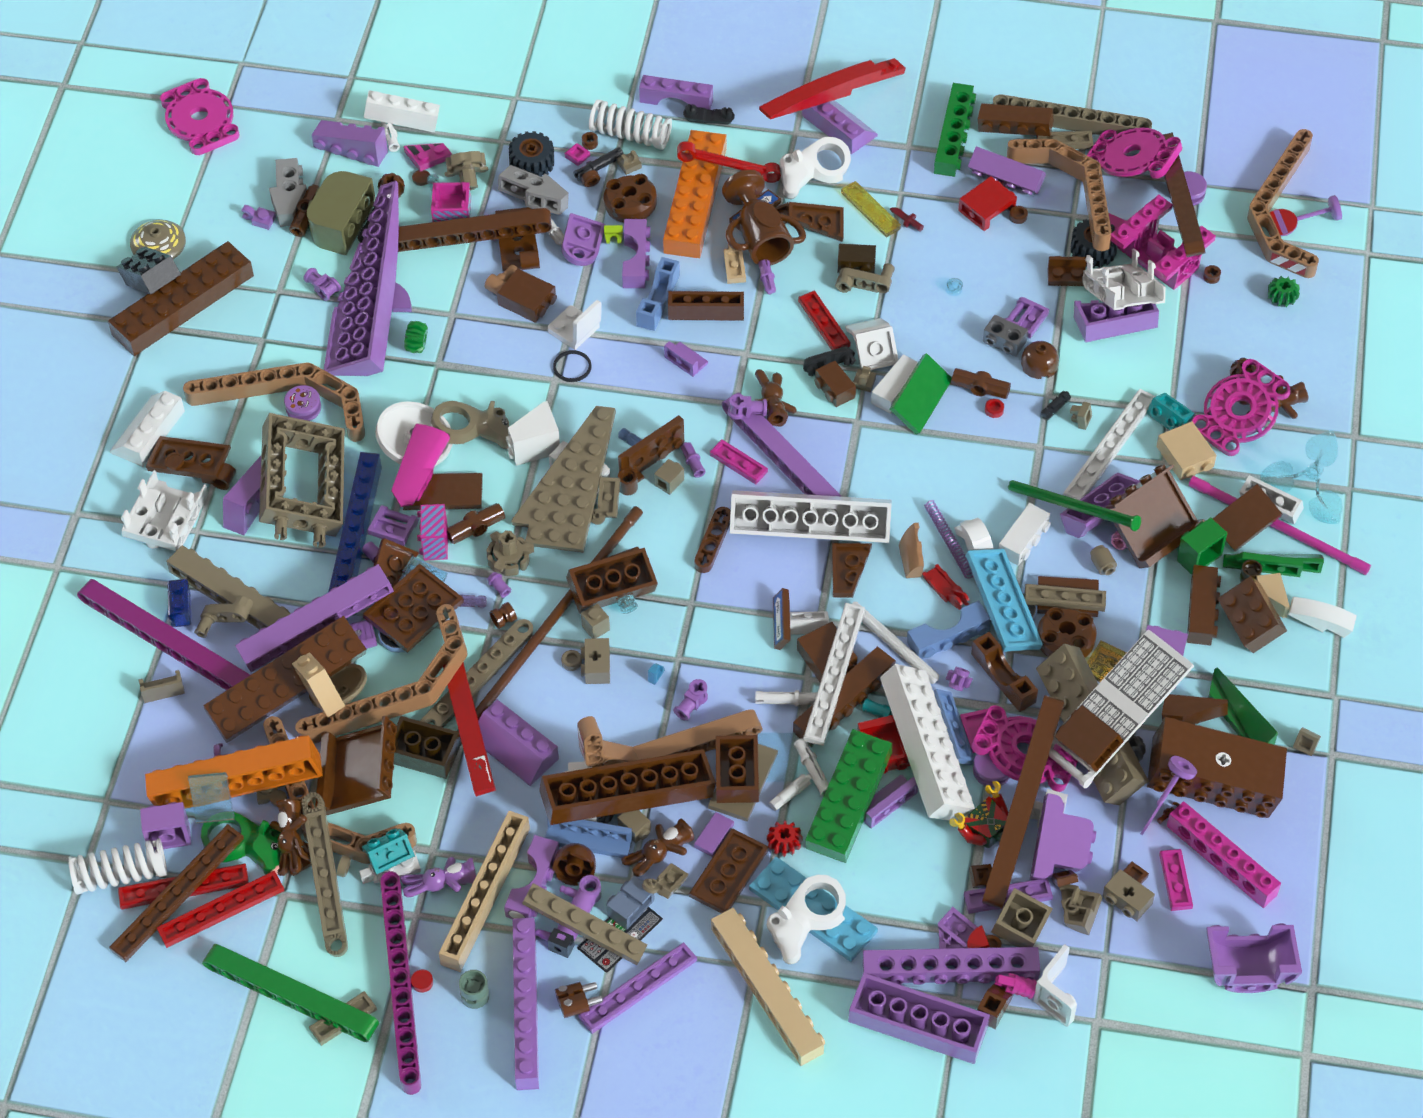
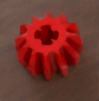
M786 820L783 821V824H779L776 821L775 827L769 828V834L767 835L768 847L770 850L774 849L775 855L781 852L783 857H785L786 853L789 852L793 856L795 850H799L801 848L800 843L803 842L800 827L795 828L794 822L788 825Z

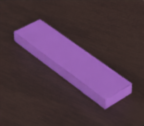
M1048 878L1010 884L1003 908L1014 888L1040 902L1052 900L1053 895ZM986 888L964 891L968 914L999 909L982 903Z

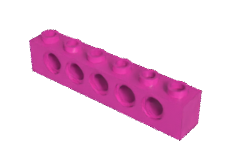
M1183 801L1169 814L1167 827L1262 908H1265L1278 895L1281 882L1186 802Z

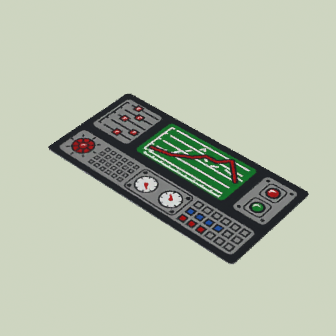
M648 907L627 930L610 917L605 922L641 941L663 918ZM585 939L577 947L578 950L605 973H608L622 959V957L588 939Z

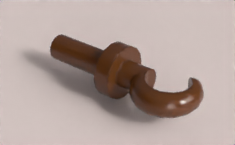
M1173 802V805L1177 807L1180 805L1178 802ZM1166 808L1163 811V815L1157 819V822L1161 824L1166 818H1169V814L1174 808Z

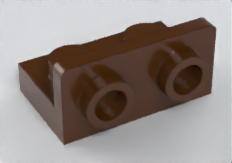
M1050 256L1047 268L1048 286H1084L1083 274L1084 270H1086V257Z

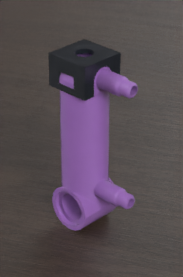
M593 875L583 877L580 880L578 890L564 885L560 887V892L573 898L571 904L588 913L591 912L594 904L601 899L602 895L600 880ZM588 888L595 889L593 891H587ZM560 924L557 929H553L552 933L537 929L535 932L536 936L548 942L549 951L566 958L571 954L575 946L574 941L578 935Z

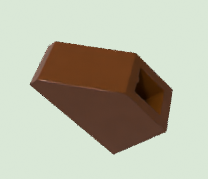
M993 984L986 991L977 1010L990 1014L988 1026L996 1030L1014 994L1005 992L1006 988Z

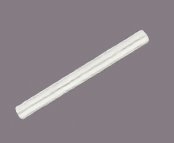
M856 601L852 603V604H854V605L861 606V605H860L858 602H856ZM865 609L862 623L913 668L926 670L931 684L936 683L939 680V674Z

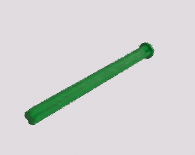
M1011 480L1008 485V489L1013 492L1130 527L1132 531H1137L1141 525V517L1138 515L1130 516Z

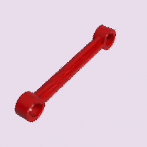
M689 141L681 142L677 146V157L683 162L697 159L742 171L756 170L769 183H775L781 178L780 166L774 162L765 165L751 163L695 149V145Z

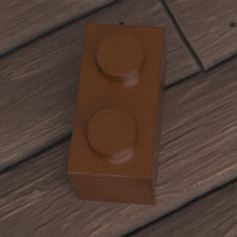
M836 361L816 369L815 385L825 393L826 399L832 402L835 407L855 398V384Z

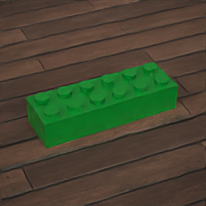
M852 729L805 839L806 849L843 863L847 862L891 757V742Z

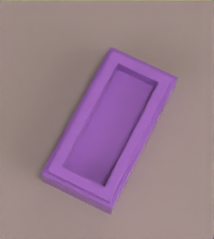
M715 812L694 843V848L713 857L734 826V821Z

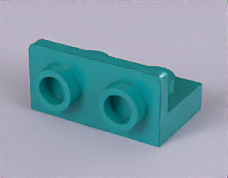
M1167 393L1154 397L1146 413L1169 430L1182 426V424L1192 420L1195 415L1193 411Z
M392 829L385 836L373 838L366 845L362 846L376 875L415 857L408 836L401 829Z

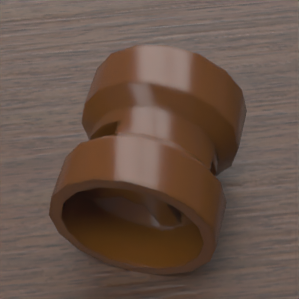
M509 602L502 604L501 608H495L489 612L494 625L498 629L504 627L507 622L517 620V615Z

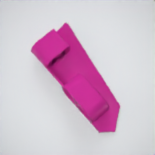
M415 424L391 490L400 507L413 505L415 501H419L432 478L433 469L450 440V436L446 432L428 425Z

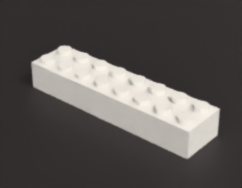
M733 490L731 496L730 533L889 543L892 500Z
M894 664L880 679L929 818L948 821L954 818L958 822L954 814L962 813L966 817L975 807L954 752L953 744L948 735L947 727L942 718L941 710L932 690L928 674L923 669Z

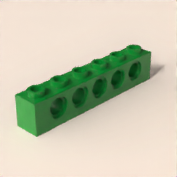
M954 82L952 84L936 153L934 174L955 177L957 170L961 169L962 159L959 158L964 155L965 146L962 145L967 142L968 133L965 131L970 128L971 119L968 118L973 115L974 106L971 105L975 104L977 93H973L974 85Z

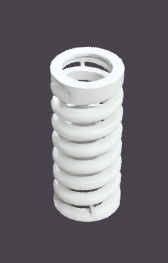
M600 99L595 101L589 118L590 131L596 132L599 130L601 134L608 133L612 137L617 135L619 139L626 137L628 141L635 140L638 144L644 142L646 146L653 145L656 149H665L672 129L671 118L665 119L662 124V116H657L653 125L652 136L649 139L654 119L652 113L647 114L644 122V111H639L635 119L636 111L634 108H631L626 117V107L621 106L617 114V104L613 103L609 108L607 124L605 125L603 122L607 115L608 102ZM596 110H597V111H598V115H597V119H596V121H595V123H594V117H595V113H596ZM626 117L625 129L622 131V126ZM615 118H616V126H615V128L613 129V123H614ZM634 119H635L634 131H633V133L631 134V128H632V126H633ZM644 122L643 133L640 136V130Z
M158 838L153 841L154 847H157L155 852L152 842L150 840L145 842L147 864L139 843L134 844L135 865L129 846L124 845L122 847L124 869L117 848H112L113 872L105 850L100 851L101 873L95 854L93 852L89 853L90 877L82 855H78L77 859L76 857H69V869L75 894L79 895L88 890L93 892L96 890L97 884L101 889H106L108 881L113 887L118 886L120 880L126 885L130 883L131 876L135 882H139L142 879V873L148 880L153 878L154 871L156 876H167V865L161 839Z

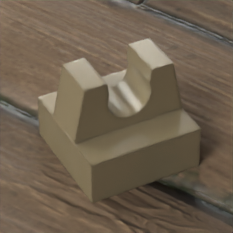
M634 150L617 158L618 165L626 175L642 168V163Z
M863 366L862 370L858 369L853 381L856 389L871 392L876 380V373L871 372V367Z
M1083 402L1081 406L1072 405L1070 409V414H1073L1071 421L1078 423L1079 429H1087L1092 418L1091 403Z
M1302 727L1293 748L1312 756L1321 736Z

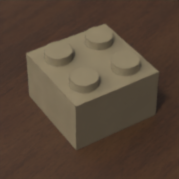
M1014 888L991 933L1017 947H1033L1053 908Z

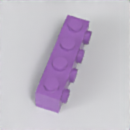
M977 146L968 165L972 170V174L982 177V174L991 176L997 181L1005 182V186L1009 188H1022V192L1028 195L1039 193L1046 173L1042 170Z

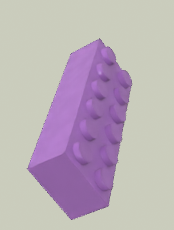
M863 973L849 1009L848 1022L975 1064L988 1028L990 1014Z

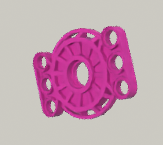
M199 78L161 94L160 100L162 107L166 109L165 121L168 129L178 138L190 141L189 146L192 154H205L239 138L238 126L231 124L234 117L231 101L221 92L210 89L207 79ZM200 85H205V86H206V87L203 88V89H198V88H197V87L200 86ZM185 91H186V92H189L188 95H185V96L181 95V93H183V92H185ZM167 98L173 99L171 102H165ZM196 112L208 113L201 120H195L191 117ZM228 131H235L232 135L226 134ZM214 137L219 138V140L215 142L210 141V139ZM197 144L203 145L201 148H194Z
M1134 128L1118 134L1115 130H1106L1097 139L1087 156L1098 161L1104 172L1113 176L1128 177L1149 170L1150 176L1158 179L1167 173L1183 147L1179 137H1171L1165 140L1161 132L1151 128ZM1140 150V152L1134 156H1125L1127 153L1131 151Z
M1248 359L1243 362V374L1228 376L1217 382L1206 396L1204 415H1196L1192 419L1194 424L1200 420L1206 422V426L1198 428L1206 441L1228 456L1238 454L1240 443L1254 441L1264 436L1276 422L1279 407L1278 400H1284L1290 395L1289 384L1254 359ZM1248 365L1256 367V370L1252 373L1247 372L1245 369ZM1267 375L1272 380L1269 383H1263L1261 378ZM1284 386L1287 391L1284 394H1278L1276 389ZM1209 399H1210V400H1211V405H1210V407L1207 409V405H1208V402H1209ZM1237 401H1246L1250 404L1251 410L1246 415L1238 416L1232 412V406ZM1273 407H1275V413L1272 417L1271 410ZM1267 422H1270V424L1262 431V428L1267 424ZM1218 431L1221 433V437L1219 439H1212L1210 437L1211 433ZM1258 432V434L1246 438V436H1249V435H1252V434ZM1233 442L1237 446L1234 450H1228L1225 448L1226 444Z
M997 705L990 706L972 742V750L978 755L989 753L991 760L1003 774L1019 781L1026 754L1022 753L1017 748V745L1020 743L1030 744L1037 720L1023 716L1007 718L1006 712L1002 707ZM991 713H997L1000 719L993 718ZM984 727L991 728L994 733H987ZM977 742H984L987 747L982 748L978 746ZM1055 743L1053 749L1076 767L1078 761ZM1048 756L1040 783L1048 782L1049 787L1053 791L1061 792L1065 790L1072 775ZM1053 778L1061 779L1063 784H1057Z

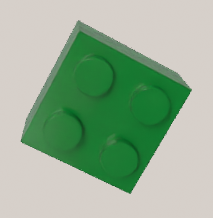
M1211 517L1205 522L1201 521L1191 532H1185L1180 538L1177 562L1191 575L1194 565H1210L1223 555L1227 532Z

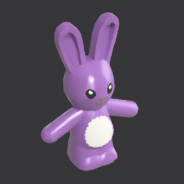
M449 857L444 870L434 867L428 869L424 874L402 875L401 882L405 885H411L403 889L404 896L414 897L425 891L436 892L444 888L445 884L455 892H459L461 890L460 884H471L476 878L473 858H469L464 863H455V858Z

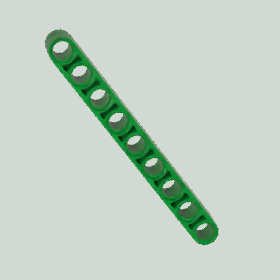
M213 944L202 961V964L212 972L315 1020L325 1019L324 1024L330 1026L332 1023L333 1028L340 1027L342 1029L340 1030L341 1032L360 1041L369 1042L379 1025V1021L372 1015L221 945Z

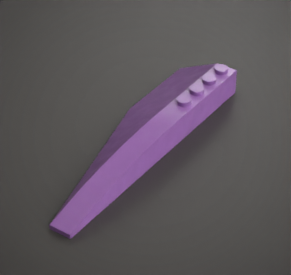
M397 181L380 186L373 204L375 209L368 218L370 222L368 229H364L362 233L364 238L362 243L358 244L349 268L351 273L345 278L344 284L346 286L338 297L340 302L338 307H334L332 312L324 370L334 376H370L384 370L398 257L399 201Z

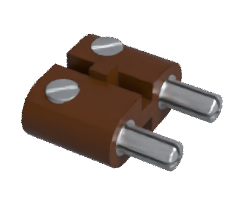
M576 982L555 988L556 998L564 1018L590 1011L589 1006L603 1002L600 995L589 999L586 998L585 992L597 989L596 982L581 985V982Z

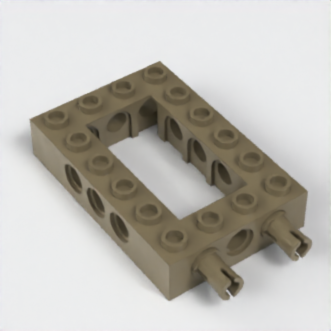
M273 413L268 414L262 426L259 522L275 525V539L278 540L280 535V540H285L287 538V528L313 532V546L317 547V542H319L318 548H322L326 545V535L337 536L343 525L345 428ZM285 447L318 453L317 502L309 503L299 501L297 498H283L286 492L284 477L287 474V470H285V460L287 459Z

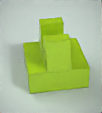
M604 225L606 244H610L612 237L617 238L618 244L622 243L623 225Z

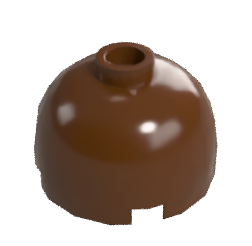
M1046 341L1030 343L1024 349L1021 356V365L1024 373L1035 379H1041L1045 376H1048L1047 378L1052 377L1059 367V353L1056 348Z
M570 843L563 846L557 852L553 863V871L556 872L558 880L572 886H578V882L580 883V880L587 875L594 876L596 870L595 855L590 848L579 843Z

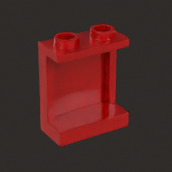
M990 176L959 198L958 211L983 231H986L990 227L991 219L1008 207L1011 209L1016 206L1017 196L1005 188L1001 182Z
M893 715L858 723L857 731L892 743V754L883 774L895 769L904 770L910 766Z

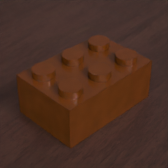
M1252 576L1217 598L1244 647L1252 653H1255L1287 632L1262 585Z
M758 735L716 736L717 803L759 802Z

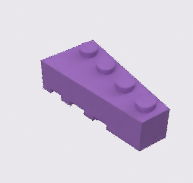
M321 120L312 133V141L315 148L368 165L379 167L388 153L384 127L372 129L369 125L357 127L356 124L349 123L346 126L341 122Z
M1091 300V303L1074 301L1073 317L1086 343L1158 328L1159 310L1156 304L1152 303L1113 310L1107 304L1099 303V300Z
M261 456L223 497V528L241 535H245L259 514Z

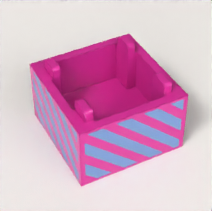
M470 182L433 183L432 222L470 217Z
M445 504L421 505V511H417V516L421 517V525H419L421 533L417 535V541H421L422 544L419 554L423 555L424 561L448 560V523Z

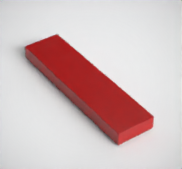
M815 290L798 297V302L831 350L851 347V342Z

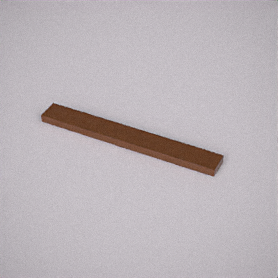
M227 824L109 947L110 951L126 963L157 931L156 927L162 925L244 840L243 835Z

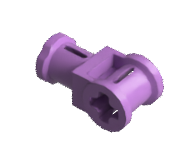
M310 268L306 271L304 281L311 283L314 286V291L324 301H328L335 292L341 291V286L335 278L329 277L326 273L320 275L316 268Z
M734 394L729 399L728 415L732 419L750 418L751 414H762L763 416L767 414L766 399L755 401L751 400V396H743L741 394Z
M696 679L690 683L689 689L684 694L683 701L673 709L680 719L688 721L692 711L697 710L700 705L707 701L706 682Z

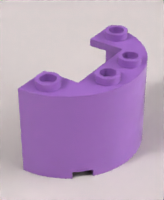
M1284 923L1272 925L1268 935L1260 936L1259 934H1251L1249 936L1228 935L1229 926L1212 925L1206 929L1215 983L1218 986L1224 985L1227 991L1236 993L1271 991L1278 989L1277 985L1285 982L1287 985L1292 983L1302 974L1294 925H1286Z

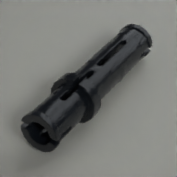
M616 147L596 160L586 162L585 166L575 170L573 174L577 181H581V177L586 172L591 170L598 171L615 162L624 152L620 147Z

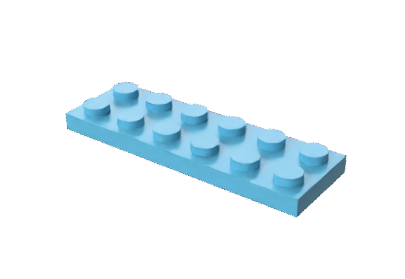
M1005 549L968 551L966 558L1003 652L1041 649L1043 643Z
M775 857L749 885V890L779 910L782 905L784 907L787 905L798 887L807 878L778 857ZM823 889L810 891L805 897L807 908L817 915L830 914L837 908L835 897ZM845 905L843 912L845 920L841 924L827 930H810L809 933L852 962L876 935L878 928Z

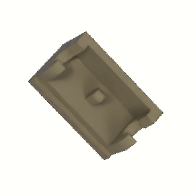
M176 670L175 676L144 683L143 678L138 679L144 703L185 694L180 671Z

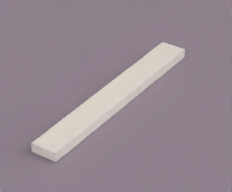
M1142 389L1137 391L1063 493L1064 496L1080 500L1092 490L1145 417L1152 399L1156 396Z
M849 603L844 605L804 734L803 741L824 746L864 616L865 607Z

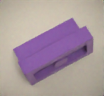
M669 341L664 345L665 358L692 377L708 364L705 358L681 342L675 345Z

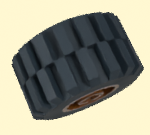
M525 131V134L520 133L518 137L512 139L508 148L509 166H515L540 177L544 174L549 175L548 171L551 172L554 166V146L552 140L549 141L548 136H544L541 132L538 134L536 131H532V133Z
M1084 219L1083 223L1079 222L1077 227L1073 229L1070 246L1072 257H1086L1090 255L1093 258V268L1095 266L1099 268L1103 267V265L1107 266L1110 264V261L1114 260L1118 246L1110 241V248L1106 251L1094 249L1089 220ZM1111 224L1112 233L1116 230L1113 224Z

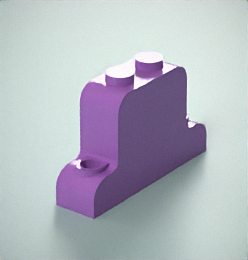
M1047 793L1044 796L1030 880L1051 878L1054 867L1078 872L1092 862L1093 852L1090 851L1091 843L1094 844L1096 839L1093 822L1087 818L1063 813L1065 803H1063L1060 796Z

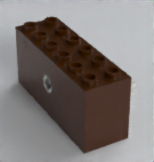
M1168 717L1163 719L1152 738L1147 788L1154 789L1157 792H1164L1175 775L1170 770L1168 762L1172 756H1179L1189 761L1196 768L1197 774L1191 780L1179 777L1170 791L1171 794L1177 797L1191 798L1197 802H1206L1217 807L1234 809L1240 813H1250L1260 818H1269L1283 799L1287 748Z

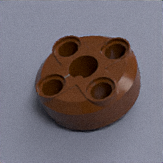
M645 174L611 179L606 184L603 194L604 205L607 213L614 220L624 223V219H646L654 212L657 205L656 189Z
M1052 607L1041 618L1037 627L1043 643L1040 650L1047 657L1052 655L1063 644L1079 647L1086 658L1092 652L1096 643L1097 630L1093 617L1088 613L1075 609Z

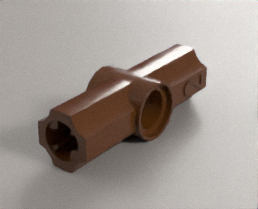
M312 184V186H309L303 199L297 204L298 210L289 227V231L295 236L301 237L306 234L309 227L307 217L308 204L315 197L318 185Z
M956 368L951 380L952 385L970 389L974 395L980 397L988 394L1007 399L1011 388V383L992 378L985 371L973 373Z
M495 503L479 512L476 510L470 511L464 516L462 521L447 528V537L451 544H456L472 535L474 537L481 536L487 531L489 526L505 519V513L499 503Z

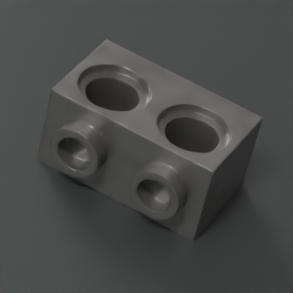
M994 315L984 329L983 342L1016 357L1027 342L1028 329Z

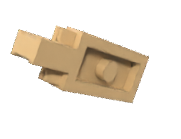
M728 244V248L724 249L727 284L746 282L743 252L732 249Z

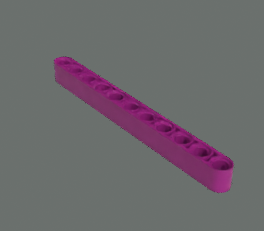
M90 579L77 592L78 598L89 607L225 690L230 689L250 676L249 673L94 579Z
M389 871L382 875L380 882L399 1078L402 1090L408 1095H413L420 1091L422 1083L403 896L399 875L396 872ZM392 902H396V903H397V904H395V905H389V904L392 903ZM394 921H398V922H399V923H397V924H395V925H394V924H391V923L394 922ZM396 940H400V941H401L400 943H397V944H394V943H393V942L396 941ZM396 960H403L401 963H394ZM399 979H405L404 982H401V983H397V982H396V981L399 980ZM400 999H407L403 1003L398 1002ZM404 1018L409 1019L407 1022H400ZM406 1038L411 1039L409 1042H402ZM408 1058L413 1059V1061L409 1063L404 1062V1060ZM408 1079H415L413 1083H406Z

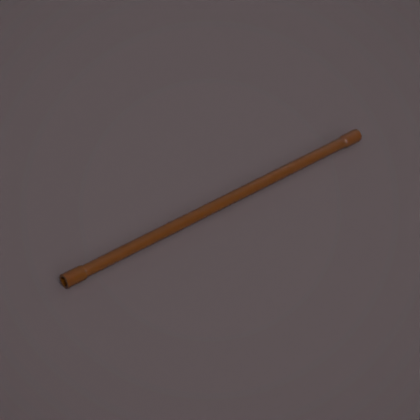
M634 506L621 525L591 563L607 558L629 529L642 516L643 511L639 507ZM570 589L476 707L478 721L482 713L494 703L574 601Z

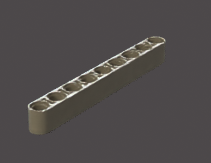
M1003 94L996 95L993 98V104L1053 108V128L1071 131H1092V134L1101 135L1106 130H1115L1118 134L1134 128L1152 129L1151 120L1144 117Z

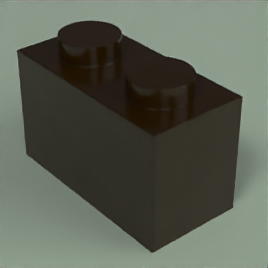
M839 244L837 273H840L842 268H851L875 274L876 245Z

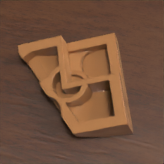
M919 522L913 523L905 531L899 542V550L906 578L922 577L923 573L922 544L918 539Z

